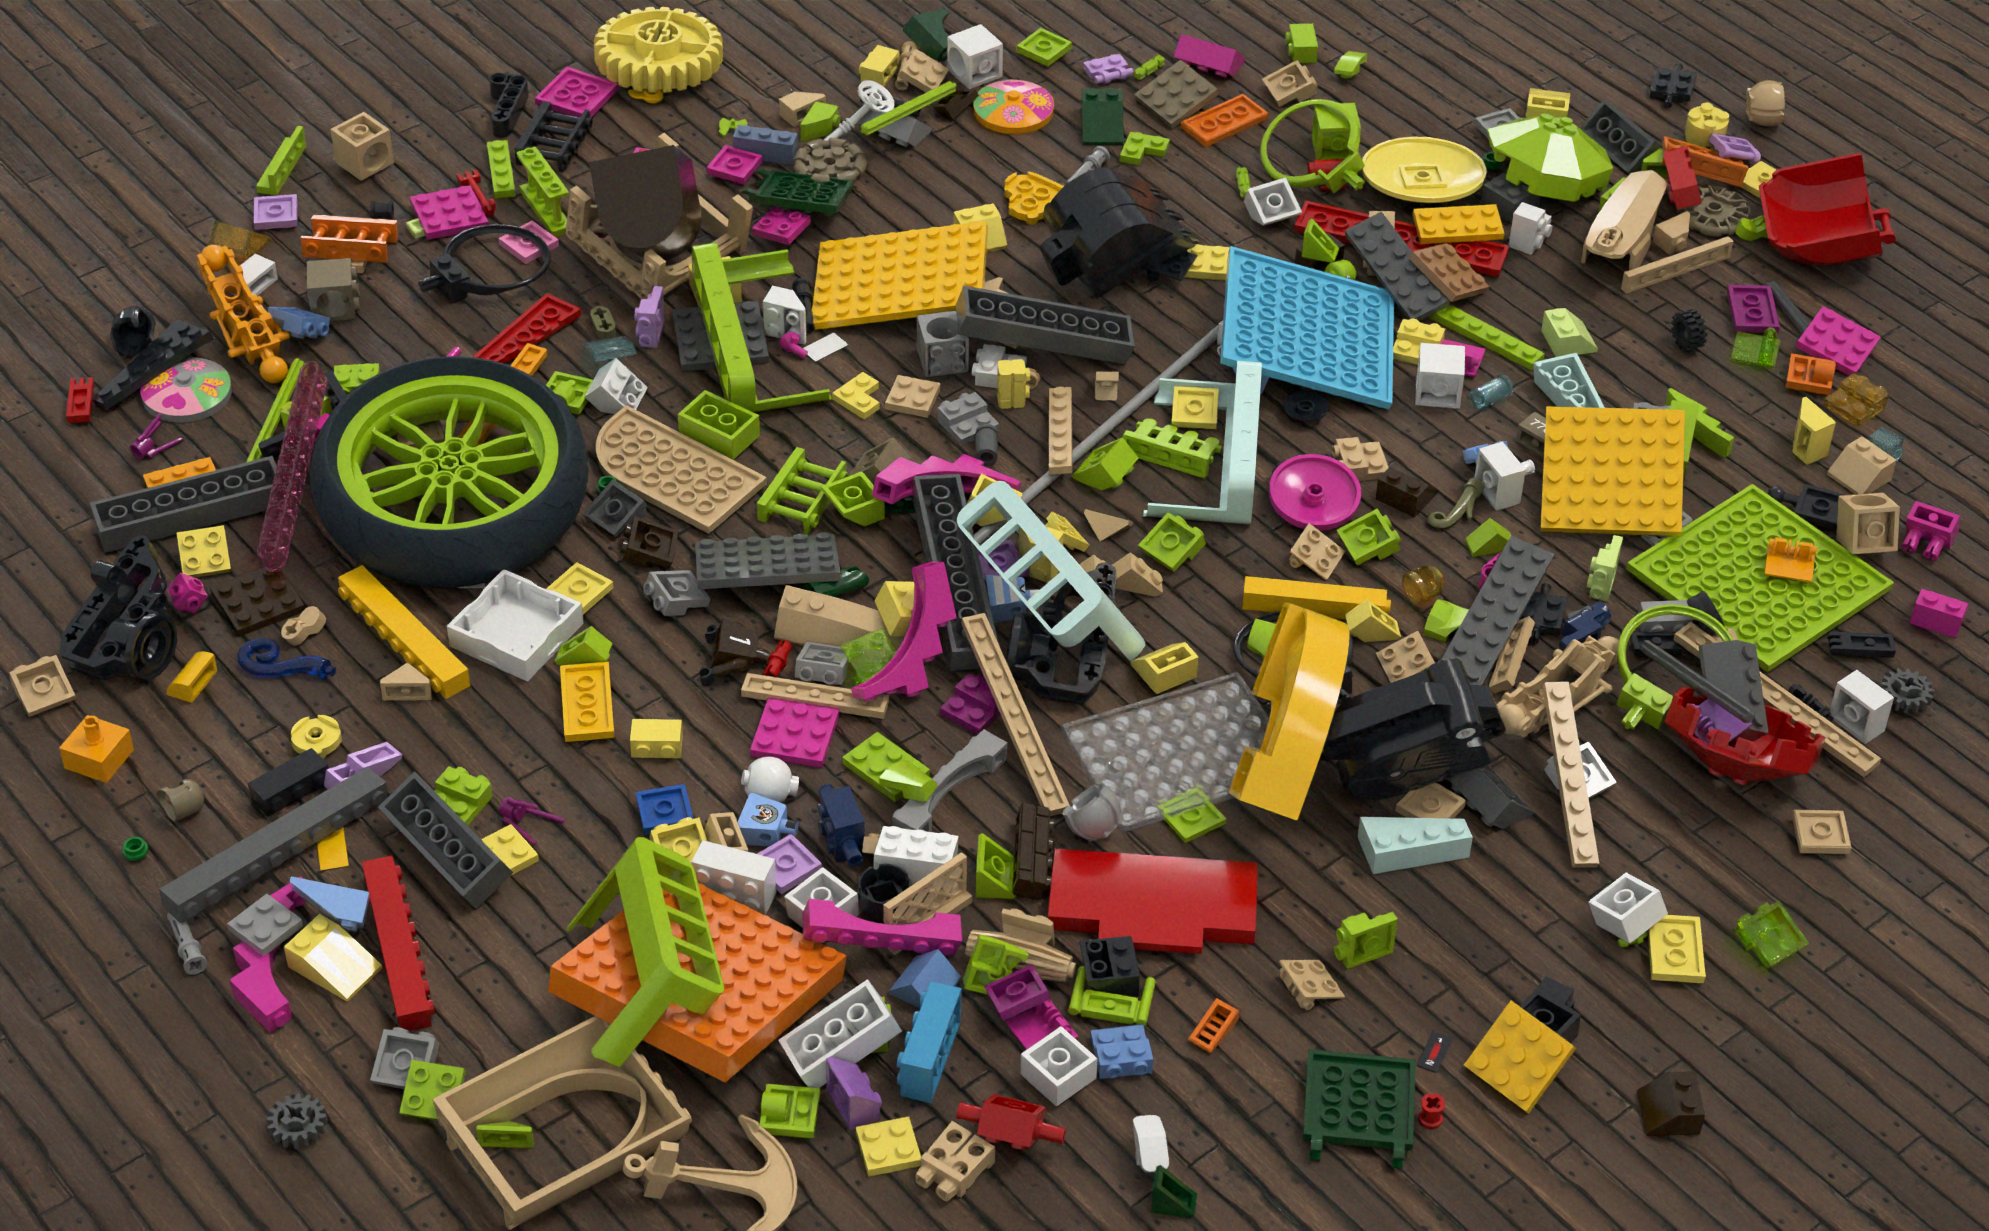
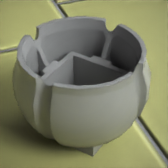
M1099 783V787L1095 784L1080 793L1071 801L1073 805L1066 806L1062 813L1070 830L1089 842L1108 837L1124 819L1121 815V804L1117 795L1104 783Z

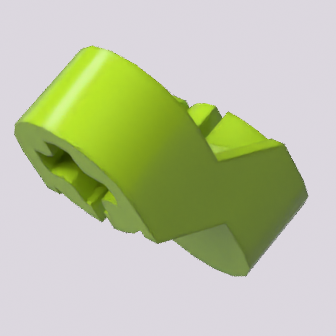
M1764 215L1752 220L1741 219L1735 233L1747 241H1753L1760 237L1768 238Z

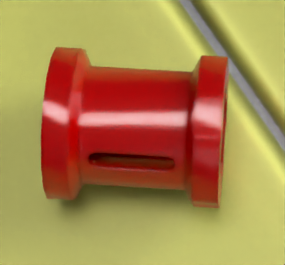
M1428 1093L1422 1097V1110L1419 1113L1418 1120L1423 1127L1436 1129L1442 1124V1112L1445 1109V1100L1442 1096Z

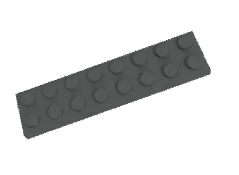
M1514 536L1510 537L1442 657L1443 660L1448 658L1460 659L1463 662L1470 685H1484L1553 561L1554 553Z

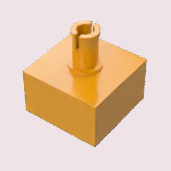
M87 715L60 746L59 750L64 769L107 783L134 751L130 729L100 720L96 716Z

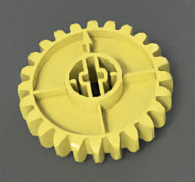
M647 7L645 11L634 9L631 10V14L624 12L618 14L617 19L611 18L607 20L606 25L598 29V34L594 38V61L600 73L607 76L609 81H619V86L625 88L633 86V90L636 91L648 89V92L656 93L658 89L662 90L663 93L672 92L674 88L681 91L687 89V85L692 87L700 85L701 81L709 80L712 78V74L719 70L720 64L723 61V39L714 24H711L707 18H698V14L694 12L684 13L683 9L678 8L672 11L669 10V7H660L659 10H655L654 7Z

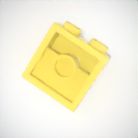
M1403 319L1393 346V359L1418 365L1420 344H1442L1445 328H1441L1440 325L1435 323L1430 325L1423 324L1417 319Z
M684 818L678 821L677 824L669 826L668 824H661L650 831V841L679 853L690 863L702 840L707 841L700 818Z

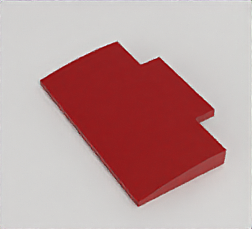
M1055 848L1048 919L1053 922L1054 930L1099 933L1098 939L1132 936L1134 949L1202 954L1203 941L1254 945L1258 863Z

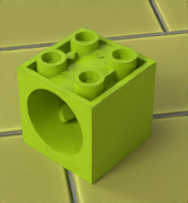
M1339 103L1353 113L1361 132L1355 103ZM1314 104L1311 139L1316 160L1346 159L1350 155L1346 147L1351 131L1349 120L1335 107L1325 104Z

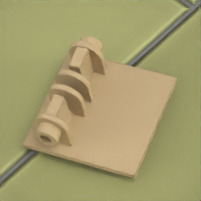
M1309 523L1290 550L1292 554L1290 565L1297 568L1304 563L1323 579L1327 580L1346 551Z
M1419 631L1376 653L1391 683L1423 672L1430 665L1435 664Z
M1320 960L1279 961L1282 966L1279 971L1280 978L1284 981L1292 996L1296 997L1295 999L1301 1008L1305 1010L1312 1009L1315 999L1345 998L1338 984L1333 980Z

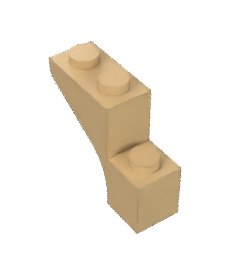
M1131 552L1113 564L1116 569L1115 589L1153 597L1163 593V579L1160 573L1152 570L1141 558H1137ZM1092 555L1079 565L1087 573L1095 570L1099 563L1105 561H1101L1098 557Z

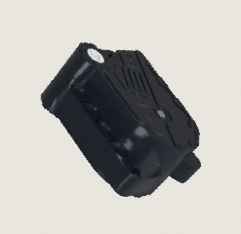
M1448 658L1437 661V663L1430 665L1423 672L1361 693L1342 703L1334 711L1323 751L1329 760H1338L1336 767L1344 788H1350L1353 796L1360 799L1380 800L1417 790L1490 764L1491 761L1484 742L1501 736L1505 733L1506 728L1490 687L1486 685H1470L1463 662L1458 658Z

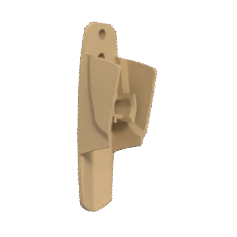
M1653 170L1634 172L1620 184L1605 203L1589 230L1583 245L1582 264H1585L1590 252L1611 259L1623 258L1626 254H1630L1629 270L1640 267L1650 247L1658 206L1668 185L1660 175Z

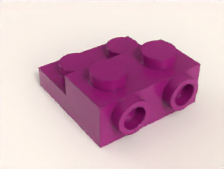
M970 673L955 686V694L940 707V715L977 735L983 729L986 730L1001 715L985 678L982 675L975 677Z
M1032 964L984 986L996 1013L1000 1015L1002 1021L1013 1018L1019 1013L1039 1006L1051 999L1046 986Z

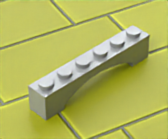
M984 729L977 736L972 737L968 745L962 751L959 750L954 758L947 765H943L932 778L937 782L938 787L926 802L909 799L901 809H897L892 816L893 826L902 829H920L925 832H932V813L940 800L955 786L975 775L985 772L993 774L1007 760V742Z

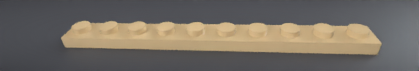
M982 613L962 618L961 625L1040 806L1048 807L1050 809V816L1063 813L1065 807L1070 805L986 614Z
M1692 622L1685 625L1674 636V641L1699 659V646L1718 643L1716 639ZM1760 672L1765 705L1792 715L1790 723L1794 726L1796 721H1801L1812 728L1810 732L1811 737L1814 738L1816 733L1826 737L1822 748L1862 777L1868 775L1880 764L1881 758Z

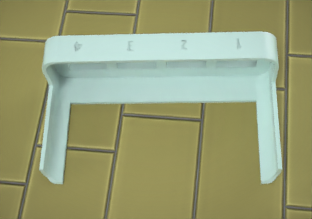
M1237 361L1235 383L1160 378L1159 390L1154 397L1153 405L1173 406L1174 386L1219 389L1218 410H1227L1220 508L1148 503V510L1143 511L1144 517L1163 518L1169 512L1175 517L1179 515L1184 520L1251 525L1262 362Z
M1004 481L993 482L959 512L957 517L959 528L1062 646H1075L1100 626L1130 662L1140 654L1145 647L1143 637L1009 484ZM995 506L1008 522L980 546L971 535L972 526ZM1019 527H1021L1036 545L1003 573L989 557V554L1015 531L1019 534ZM1045 554L1060 573L1027 601L1012 581ZM1069 582L1084 601L1051 629L1036 609L1064 584Z

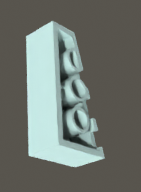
M1577 353L1534 362V383L1558 407L1605 408Z
M1360 817L1358 840L1373 874L1469 858L1473 838L1465 819Z

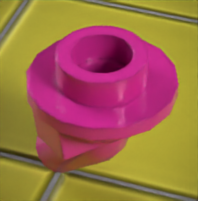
M788 332L781 337L779 344L786 353L793 352L803 359L808 354V351L798 346L800 342L799 334Z

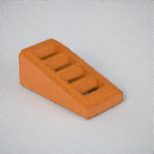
M1216 998L1188 1038V1042L1211 1054L1238 1021L1239 1010ZM1219 1014L1226 1018V1020L1223 1021L1216 1016ZM1213 1021L1219 1024L1221 1028L1219 1029L1210 1023ZM1208 1028L1209 1030L1215 1032L1216 1035L1213 1036L1204 1030ZM1202 1035L1211 1040V1042L1207 1044L1198 1039V1037Z

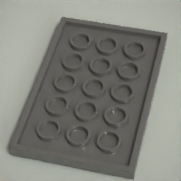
M821 532L810 536L806 534H796L793 537L774 535L770 538L752 536L741 540L726 538L723 541L704 539L700 542H695L698 589L841 581L835 534Z

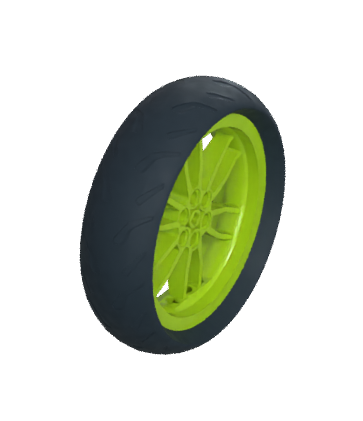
M463 356L435 357L408 362L383 371L356 387L335 407L322 426L315 442L311 458L310 485L314 504L324 527L333 540L348 555L363 566L390 579L407 584L437 588L464 587L491 582L503 569L515 573L538 560L559 542L573 524L584 500L589 475V459L583 434L570 409L549 387L533 376L507 364L488 359ZM447 419L445 441L435 443L416 425ZM457 419L474 420L463 438L453 437ZM484 422L501 426L515 433L514 435L500 437L475 447L480 438ZM400 433L419 449L399 443L391 437ZM377 447L405 463L364 475L361 473L363 464ZM523 448L528 449V451H529V452L520 453V454H514V455H509V456H503V455H505V454H508V453H511V452H514V451H517V450H520V449H523ZM533 466H537L539 470L536 481L524 495L505 481L494 477L512 474ZM396 485L375 493L370 492L372 488ZM482 492L502 498L511 503V505L502 509L485 497ZM425 494L419 504L415 521L401 518L380 508L399 504ZM460 497L466 498L487 517L453 524L455 500ZM438 502L447 504L442 524L425 523Z

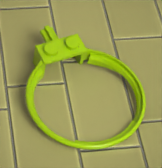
M1323 99L1300 102L1284 110L1268 126L1261 142L1260 155L1265 170L1273 179L1286 178L1290 187L1296 188L1325 185L1333 193L1337 192L1346 183L1355 190H1361L1363 188L1362 185L1365 183L1357 175L1365 167L1358 152L1360 144L1359 125L1353 113L1345 106ZM1313 104H1325L1340 110L1350 122L1351 131L1346 146L1350 155L1329 174L1326 175L1322 170L1317 171L1318 175L1311 173L1302 176H1286L1273 168L1267 156V142H1269L1275 127L1286 116Z
M1668 604L1646 609L1629 621L1622 631L1617 650L1618 670L1625 685L1621 689L1616 705L1628 711L1621 721L1626 729H1634L1640 720L1659 729L1666 719L1673 698L1672 695L1637 674H1631L1626 660V646L1633 631L1643 622L1657 616L1682 615L1704 623L1723 642L1732 641V636L1718 620L1693 607Z

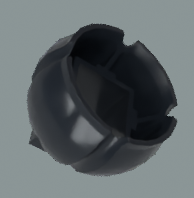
M879 864L877 870L872 866L866 869L861 874L856 886L861 912L875 923L884 924V904L887 902L881 901L894 898L913 885L908 877V873L901 867L892 864Z

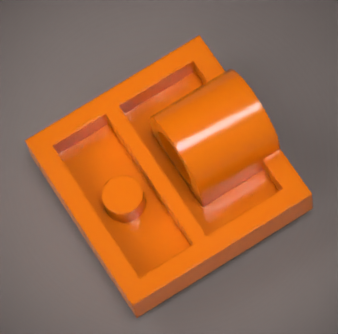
M1791 353L1785 388L1830 395L1836 366L1835 361Z

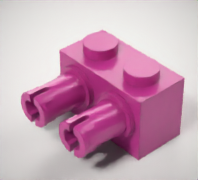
M1915 501L1907 516L1906 534L1908 535L1901 548L1907 552L1910 547L1909 553H1915L1921 539L1929 541L1923 556L1929 559L1933 555L1931 560L1936 561L1943 547L1951 548L1959 532L1960 515Z

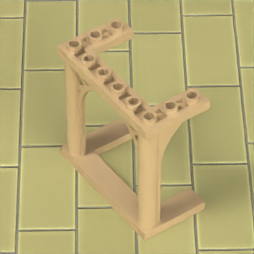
M665 133L658 136L657 148L671 145L679 148V145ZM578 186L570 189L566 235L570 240L576 242L584 252L590 254L600 265L611 272L615 278H618L625 284L630 291H633L641 299H647L649 294L652 295L654 286H662L664 296L689 280L688 264L692 263V255L677 264L666 266V261L650 249L644 254L643 264L631 260L617 248L614 240L604 230L599 220L597 205H591V197ZM698 194L701 222L720 237L712 243H717L721 257H725L733 251L739 254L746 251L753 206L740 195H736L732 198L728 220ZM595 233H604L607 237L599 238Z

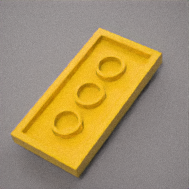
M1496 204L1413 210V219L1420 244L1504 239L1505 233Z
M609 662L561 665L565 742L615 738Z

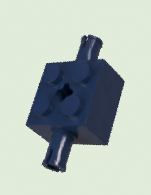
M824 784L818 789L821 803L817 804L818 814L821 818V821H818L820 835H825L828 854H833L836 863L847 860L849 866L856 867L863 862V856H865V853L862 852L865 821L850 786L834 789L833 785Z

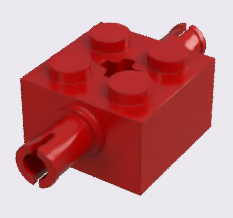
M993 1094L985 1100L983 1107L960 1102L957 1108L956 1119L979 1123L977 1134L984 1136L983 1139L992 1143H999L1000 1140L1010 1142V1146L1016 1149L1025 1150L1026 1147H1031L1039 1139L1062 1145L1066 1135V1127L1043 1123L1046 1111L1045 1106Z

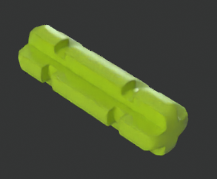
M1157 55L1133 71V77L1137 78V80H1142L1165 64L1164 57Z
M1238 167L1236 169V177L1240 196L1245 198L1247 189L1251 188L1248 171L1245 167Z

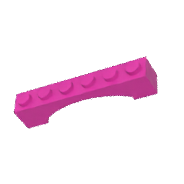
M808 899L802 913L803 939L815 942H834L841 945L853 944L868 948H889L891 950L901 949L917 953L939 949L944 956L955 955L962 943L961 917L957 914L935 912L933 918L923 922L907 925H889L857 918L837 908L834 905V901Z

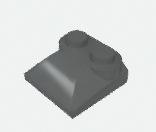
M612 479L585 510L583 515L617 537L625 529L627 523L631 524L634 516L644 518L647 504L643 499Z

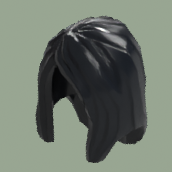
M130 306L121 310L112 321L110 338L115 351L120 356L132 358L153 342L155 320L152 314L138 306Z

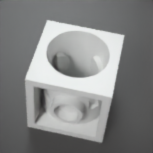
M981 24L947 36V68L968 89L1001 78L1003 70V43Z
M1420 344L1416 374L1415 405L1460 409L1465 375V346Z

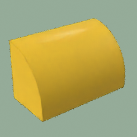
M209 652L195 653L168 686L166 694L193 703L217 672L214 654Z

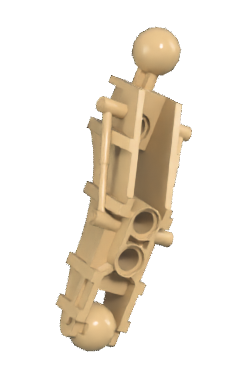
M1588 636L1584 643L1573 639L1564 651L1556 649L1553 653L1554 658L1544 666L1534 680L1527 684L1524 682L1519 683L1514 692L1511 694L1508 692L1504 693L1497 704L1506 728L1505 734H1516L1524 738L1528 733H1536L1542 725L1547 724L1548 718L1542 686L1545 682H1561L1574 670L1582 674L1575 682L1569 684L1574 712L1602 692L1609 694L1613 687L1604 681L1603 678L1609 667L1617 664L1619 640L1611 636H1604L1597 641Z

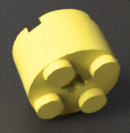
M1702 103L1701 106L1693 108L1689 111L1685 128L1686 142L1701 147H1711V150L1714 149L1715 146L1709 142L1711 133L1726 136L1729 114L1713 107L1711 103Z

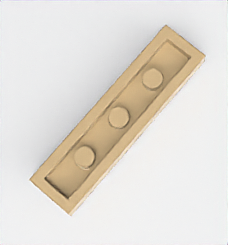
M1530 616L1519 620L1498 658L1489 684L1494 694L1502 690H1509L1515 684V679L1521 667L1520 664L1535 624Z

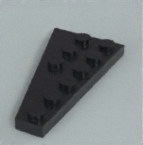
M177 319L92 398L93 402L97 407L107 411L213 339L210 331Z

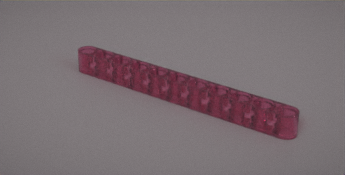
M315 361L305 363L299 371L257 548L258 557L270 572L280 571L287 561L328 379Z

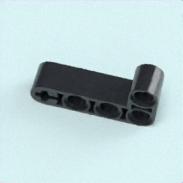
M494 73L489 77L492 98L499 101L491 116L493 134L498 138H505L512 133L528 100L527 79L522 75Z

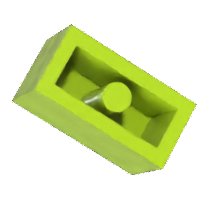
M1313 23L1289 24V32L1285 33V43L1288 44V56L1292 57V62L1298 60L1299 63H1317L1318 44Z

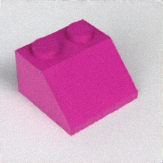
M1921 589L1915 603L1910 624L1957 638L1969 604Z

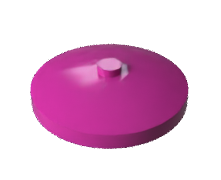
M1304 454L1292 457L1276 468L1270 480L1269 498L1274 510L1285 521L1302 529H1305L1310 523L1319 531L1338 528L1353 518L1359 508L1361 486L1353 471L1342 462L1324 455Z

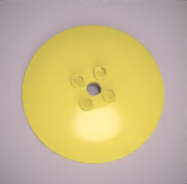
M1405 137L1385 141L1371 148L1362 159L1365 164L1362 174L1371 186L1389 196L1407 201L1437 203L1458 200L1479 190L1486 179L1485 163L1475 152L1460 144L1437 138Z

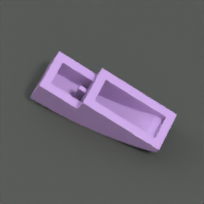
M388 742L349 754L345 764L326 770L324 787L330 789L367 766L377 775L382 776L402 759V754Z

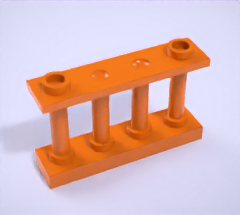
M313 215L311 218L313 237L301 236L302 257L325 259L351 258V260L387 263V243H397L398 241L397 220Z

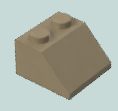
M893 437L866 451L849 476L862 471L874 485L876 476L899 457L909 460L911 456Z

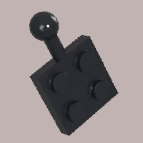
M1804 484L1800 497L1785 493L1779 486L1771 487L1767 492L1769 496L1779 503L1786 502L1797 505L1794 513L1808 523L1837 530L1838 498L1846 494Z

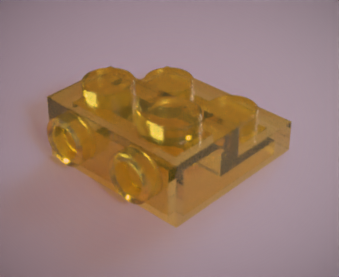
M1852 373L1840 382L1839 389L1824 399L1823 405L1859 427L1886 408L1889 394L1883 386L1877 387L1870 383L1866 376Z

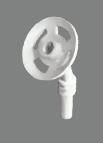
M870 80L861 82L858 86V94L865 104L852 117L846 118V122L843 121L842 124H839V128L824 140L839 138L844 133L847 134L848 131H851V128H855L854 125L871 109L883 114L894 108L893 97L886 88L877 82Z

